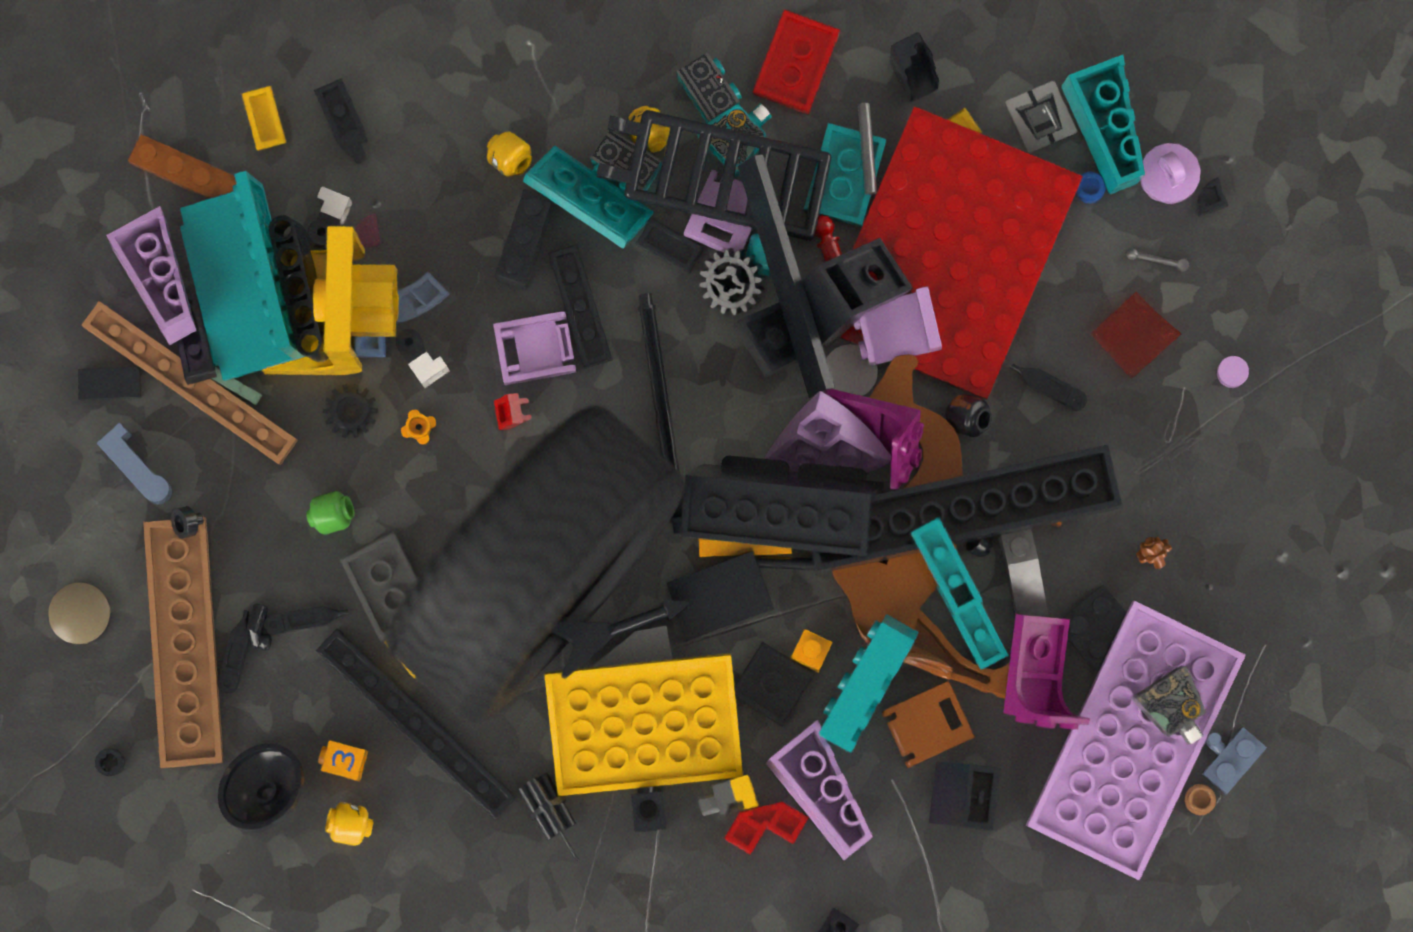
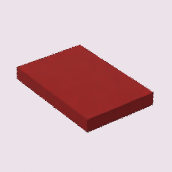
M784 9L752 94L809 115L839 37L840 29Z

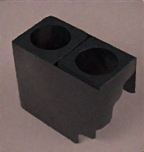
M919 32L891 45L889 63L910 102L938 89L939 78L936 73L933 54Z

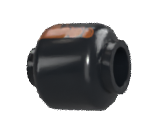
M962 394L955 397L947 406L946 420L955 429L956 433L969 437H978L990 427L992 412L985 400Z

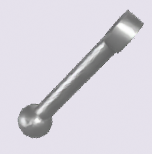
M1130 248L1126 252L1127 257L1131 260L1139 258L1175 266L1181 272L1186 271L1189 267V262L1186 259H1180L1179 261L1140 253L1135 248Z

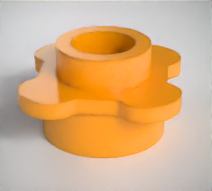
M416 409L411 410L408 413L406 425L401 428V434L405 438L411 437L416 439L421 445L427 444L430 440L429 434L431 429L436 427V420L433 416L426 417L420 414ZM420 424L422 428L417 430L416 425Z

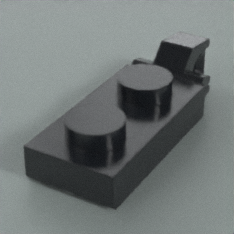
M342 78L314 90L338 146L341 147L343 152L350 149L356 164L367 160L361 145L368 141L365 136L366 132Z

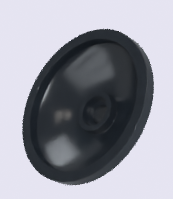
M272 743L256 745L239 754L229 764L219 784L218 805L223 817L232 826L245 832H260L281 823L294 810L303 792L304 771L301 762L286 747Z

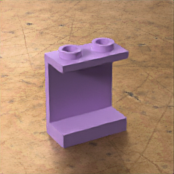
M928 286L916 289V293L904 295L865 313L854 324L855 330H862L864 341L858 342L862 360L868 359L870 366L891 362L896 356L910 354L916 356L942 350Z

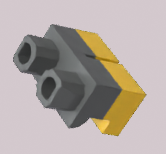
M749 775L713 785V793L697 797L703 816L720 812L721 816L725 817L729 813V805L742 801L747 810L759 806Z

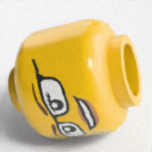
M511 131L494 135L487 144L488 162L508 177L523 174L532 162L530 145Z
M340 802L335 808H330L325 832L330 833V838L334 842L357 846L363 841L364 837H370L373 819L368 818V811L364 806Z

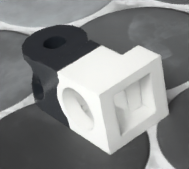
M321 186L317 198L323 205L317 220L313 221L308 228V236L315 246L327 249L328 227H343L353 202L349 197Z
M405 329L397 335V349L424 388L450 371L440 356L434 361L425 350V344L421 335L416 330Z

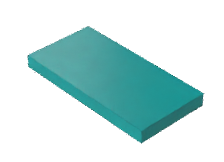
M554 145L526 173L523 182L621 248H624L648 223L654 212L638 201L627 199L624 191L606 179L597 178V173Z

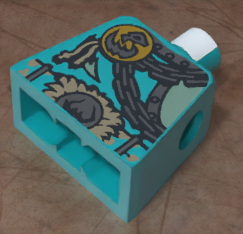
M737 104L707 124L767 138V134L761 126L772 116L762 104L757 105L749 114ZM712 137L709 150L724 165L730 141ZM741 144L734 175L735 178L740 175L738 165L755 156L759 148Z

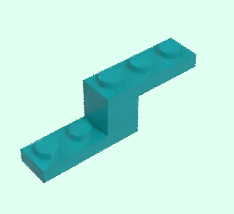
M936 518L910 532L938 584L937 590L980 670L1008 656L1003 643L981 604L983 600L940 519Z

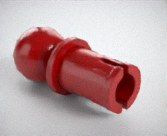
M819 215L814 236L821 239V242L816 246L821 248L825 262L842 255L838 244L840 238L832 236L835 229L833 220L826 215Z

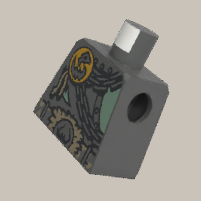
M1178 666L1131 697L1133 702L1165 736H1171L1179 731L1187 745L1192 744L1203 736L1194 720L1204 715L1206 711L1186 666Z

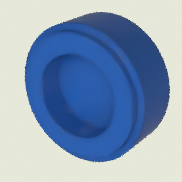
M1091 171L1081 174L1083 177L1076 196L1085 203L1099 201L1106 190L1102 176Z

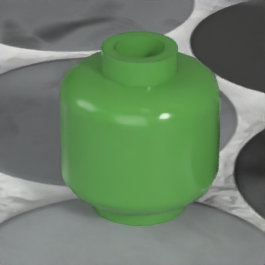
M333 491L312 498L310 509L307 510L306 516L312 528L315 527L318 532L327 535L348 528L351 519L355 516L353 503L347 495L344 496L339 491Z

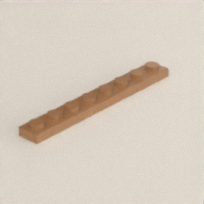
M99 301L81 325L277 464H282L298 440L213 380L208 379L187 385L179 356Z

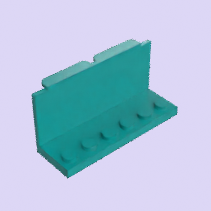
M247 171L234 174L236 184L233 185V192L180 208L184 223L183 226H180L191 274L213 362L216 366L219 365L223 381L305 357L298 352L294 341L269 235V225L272 218L264 187L261 182Z

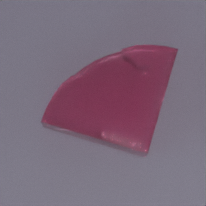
M376 213L364 217L354 229L363 247L381 245Z

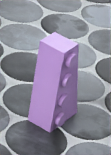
M159 206L107 234L106 236L114 253L169 345L196 331L170 231L161 207Z
M817 720L766 762V765L837 853L845 860L873 836L856 800H854L848 788V783L843 773H841L830 745L825 738L818 735L821 726Z

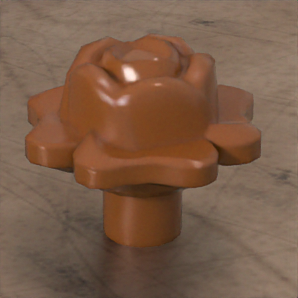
M1149 537L1140 544L1141 550L1136 553V556L1139 558L1140 563H1153L1155 569H1160L1166 565L1164 558L1167 556V552L1172 550V547L1169 545L1168 539L1161 540L1159 537Z

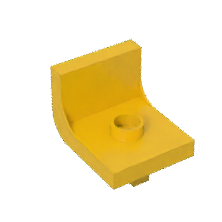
M328 227L327 250L311 251L317 275L313 296L315 322H325L324 352L329 359L324 362H316L303 357L263 369L264 374L349 375L362 372V363L350 346L351 336L396 337V323L399 312L397 268L395 265H353L354 260L365 257V249L353 227ZM298 254L292 258L291 266L296 263ZM304 283L298 287L297 294L304 290ZM311 311L305 315L304 323L310 320ZM318 340L313 342L311 352L317 348Z

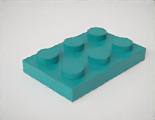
M828 123L821 150L829 152L832 160L819 215H826L833 220L862 227L871 195H866L864 189L860 132ZM872 135L875 174L877 176L887 139ZM817 162L816 168L814 171V175L804 206V212L808 211L811 193L819 162Z

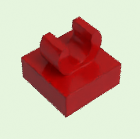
M513 393L494 400L499 430H510L532 419L531 415H523L521 411V406L529 403L528 399H519V394Z

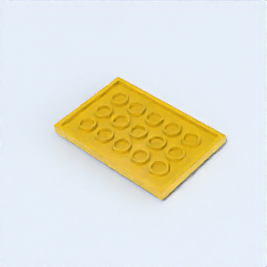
M731 653L577 669L567 679L561 678L563 670L545 672L558 796L730 779L743 776Z

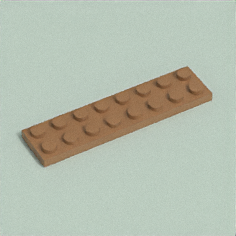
M203 517V524L198 525L197 534L184 539L177 537L173 531L171 520L143 522L160 768L162 769L224 763L206 517Z

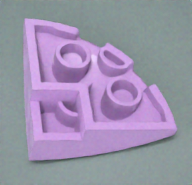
M819 391L785 427L767 452L765 459L786 461L790 466V470L797 473L799 466L803 463L861 468L868 473L889 463L891 455L860 419L838 401Z

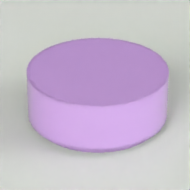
M1237 356L1225 358L1217 368L1218 380L1229 388L1239 387L1246 381L1249 375L1247 363Z

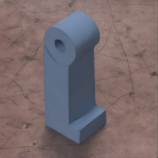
M119 422L97 444L145 498L158 505L168 502L173 492L171 484L162 476L155 475L126 443L132 434Z

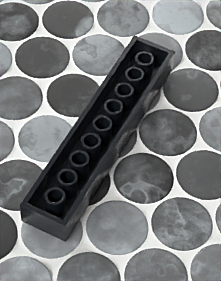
M1098 446L877 494L872 498L868 555L859 556L810 550L815 574L818 575L919 553L920 550L910 532L936 518L940 519L953 545L1118 510L1122 506L1109 446Z

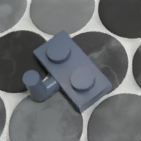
M1244 727L1236 733L1227 745L1221 742V736L1218 733H1211L1207 736L1205 744L1218 756L1202 775L1226 795L1267 747Z

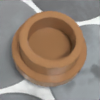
M1196 784L1187 790L1184 801L1191 813L1205 815L1214 809L1216 796L1209 786Z

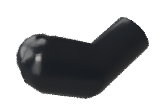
M261 604L253 605L247 624V631L251 646L257 651L259 649L267 651L270 649L272 637L269 634H263V625L268 608Z

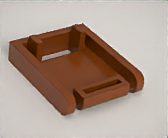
M950 681L944 682L882 711L884 717H889L893 713L897 716L896 719L888 722L887 725L902 757L912 752L916 757L905 762L907 768L975 738ZM949 698L963 725L952 731L939 705L940 702Z

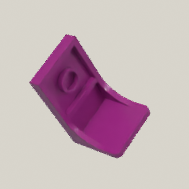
M835 389L825 392L826 395L838 401L860 419L891 455V461L889 462L891 465L890 489L898 490L903 482L907 483L912 469L919 466L922 458V450L918 449L919 440L922 437L924 428L923 423H920L921 410Z
M1016 614L1004 713L1015 715L1016 722L1034 724V720H1037L1036 726L1055 728L1057 723H1060L1059 727L1078 730L1079 724L1089 725L1090 718L1072 713L1067 707L1062 694V679L1070 619Z

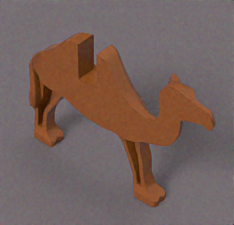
M910 354L896 356L891 361L883 378L869 397L921 410L920 423H923L924 428L919 444L923 449V462L917 474L904 488L963 476L960 440L955 429L941 415L913 403L912 372L917 367L918 360ZM1062 522L1053 523L1051 525L1059 528ZM921 552L882 560L881 563L873 562L832 571L835 581L849 599L854 622L867 645L872 640L867 634L875 620L882 622L885 615L888 614L919 632L903 663L1005 699L1010 662L1002 668L993 670L984 668L980 670L977 664L961 656L939 628L921 611L920 607L938 586Z

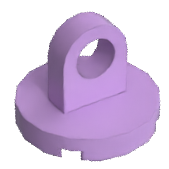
M1165 143L1155 146L1146 154L1143 160L1145 175L1140 182L1143 190L1150 198L1165 204H1175L1186 200L1194 193L1200 181L1201 169L1197 158L1189 149L1179 144Z

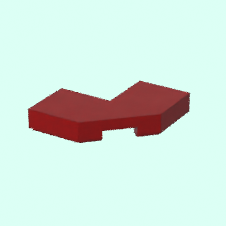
M783 801L741 811L724 839L750 855L766 828L794 844L809 817Z

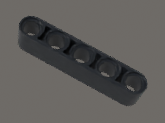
M278 215L270 222L269 235L296 348L301 355L316 362H324L329 359L324 352L325 322H315L313 296L317 275L306 230L303 225L289 216ZM291 226L289 235L284 237L285 230ZM298 254L296 263L291 266L292 258ZM304 283V290L297 294L298 287ZM311 311L310 320L304 323L305 315ZM318 340L317 348L311 352L313 342Z

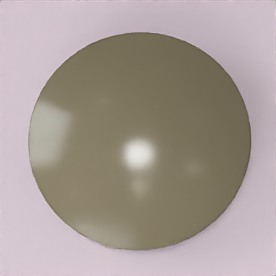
M73 583L63 587L55 594L49 606L48 617L51 628L58 637L73 644H88L98 638L106 629L110 619L111 607L105 595L95 586L87 583Z

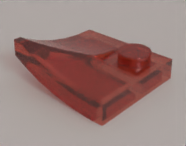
M1137 292L1132 294L1090 333L1131 379L1181 335L1176 328L1162 318Z

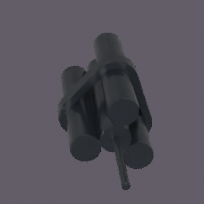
M548 773L529 780L518 791L531 812L529 815L531 820H536L547 841L561 833L575 860L578 861L577 855L563 832L576 825L565 804L567 801L565 796H558L557 789Z

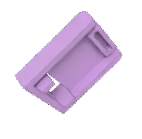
M711 171L697 203L715 207L720 182H715L718 174L717 171ZM734 179L727 210L745 214L748 199L743 182ZM692 214L685 228L684 236L723 253L724 250L733 248L735 254L737 250L745 248L753 228ZM705 223L733 234L730 242L726 243L702 233Z
M556 312L493 324L504 385L576 372L575 365L563 366V363L574 360L568 323L555 324L556 321L567 319L566 312ZM515 338L519 364L507 366L503 340Z

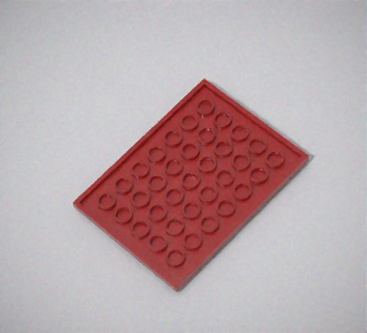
M915 106L852 250L881 238L913 287L908 294L916 293V289L928 286L942 350L916 355L918 365L914 370L988 400L1083 176ZM868 271L873 279L878 280L875 273ZM854 325L840 337V339L859 346L858 342L864 341L862 330H855Z

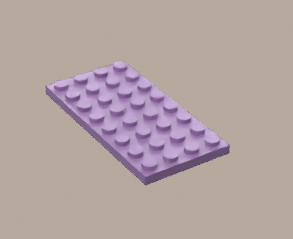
M1132 601L1078 716L1090 718L1089 725L1079 724L1078 730L1071 729L1026 826L1140 880L1246 655L1155 610ZM1178 666H1186L1206 711L1204 715L1194 720L1203 736L1187 745L1179 731L1171 736L1162 734L1131 699L1132 696Z

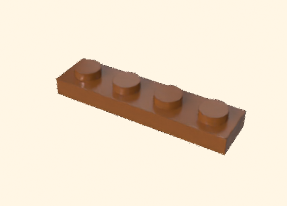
M142 134L128 159L130 164L208 199L233 192V185L236 184L234 175Z

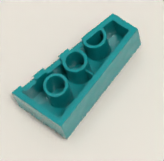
M1123 55L1070 74L1061 85L1100 175L1105 182L1109 195L1136 185L1145 175L1139 138L1136 136L1134 110L1131 109L1129 83L1125 77Z
M888 614L885 615L882 622L875 620L867 634L872 640L867 648L863 646L859 648L852 661L857 664L852 674L846 671L837 687L842 690L838 699L831 697L823 711L828 717L818 735L844 750L852 752L861 732L867 726L876 706L883 698L891 680L895 677L919 632Z

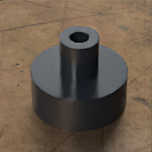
M189 506L174 509L171 513L173 531L180 539L195 536L198 531V525L204 522L202 514L200 512L195 513Z

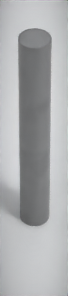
M860 103L858 104L864 189L866 195H872L877 193L870 104Z

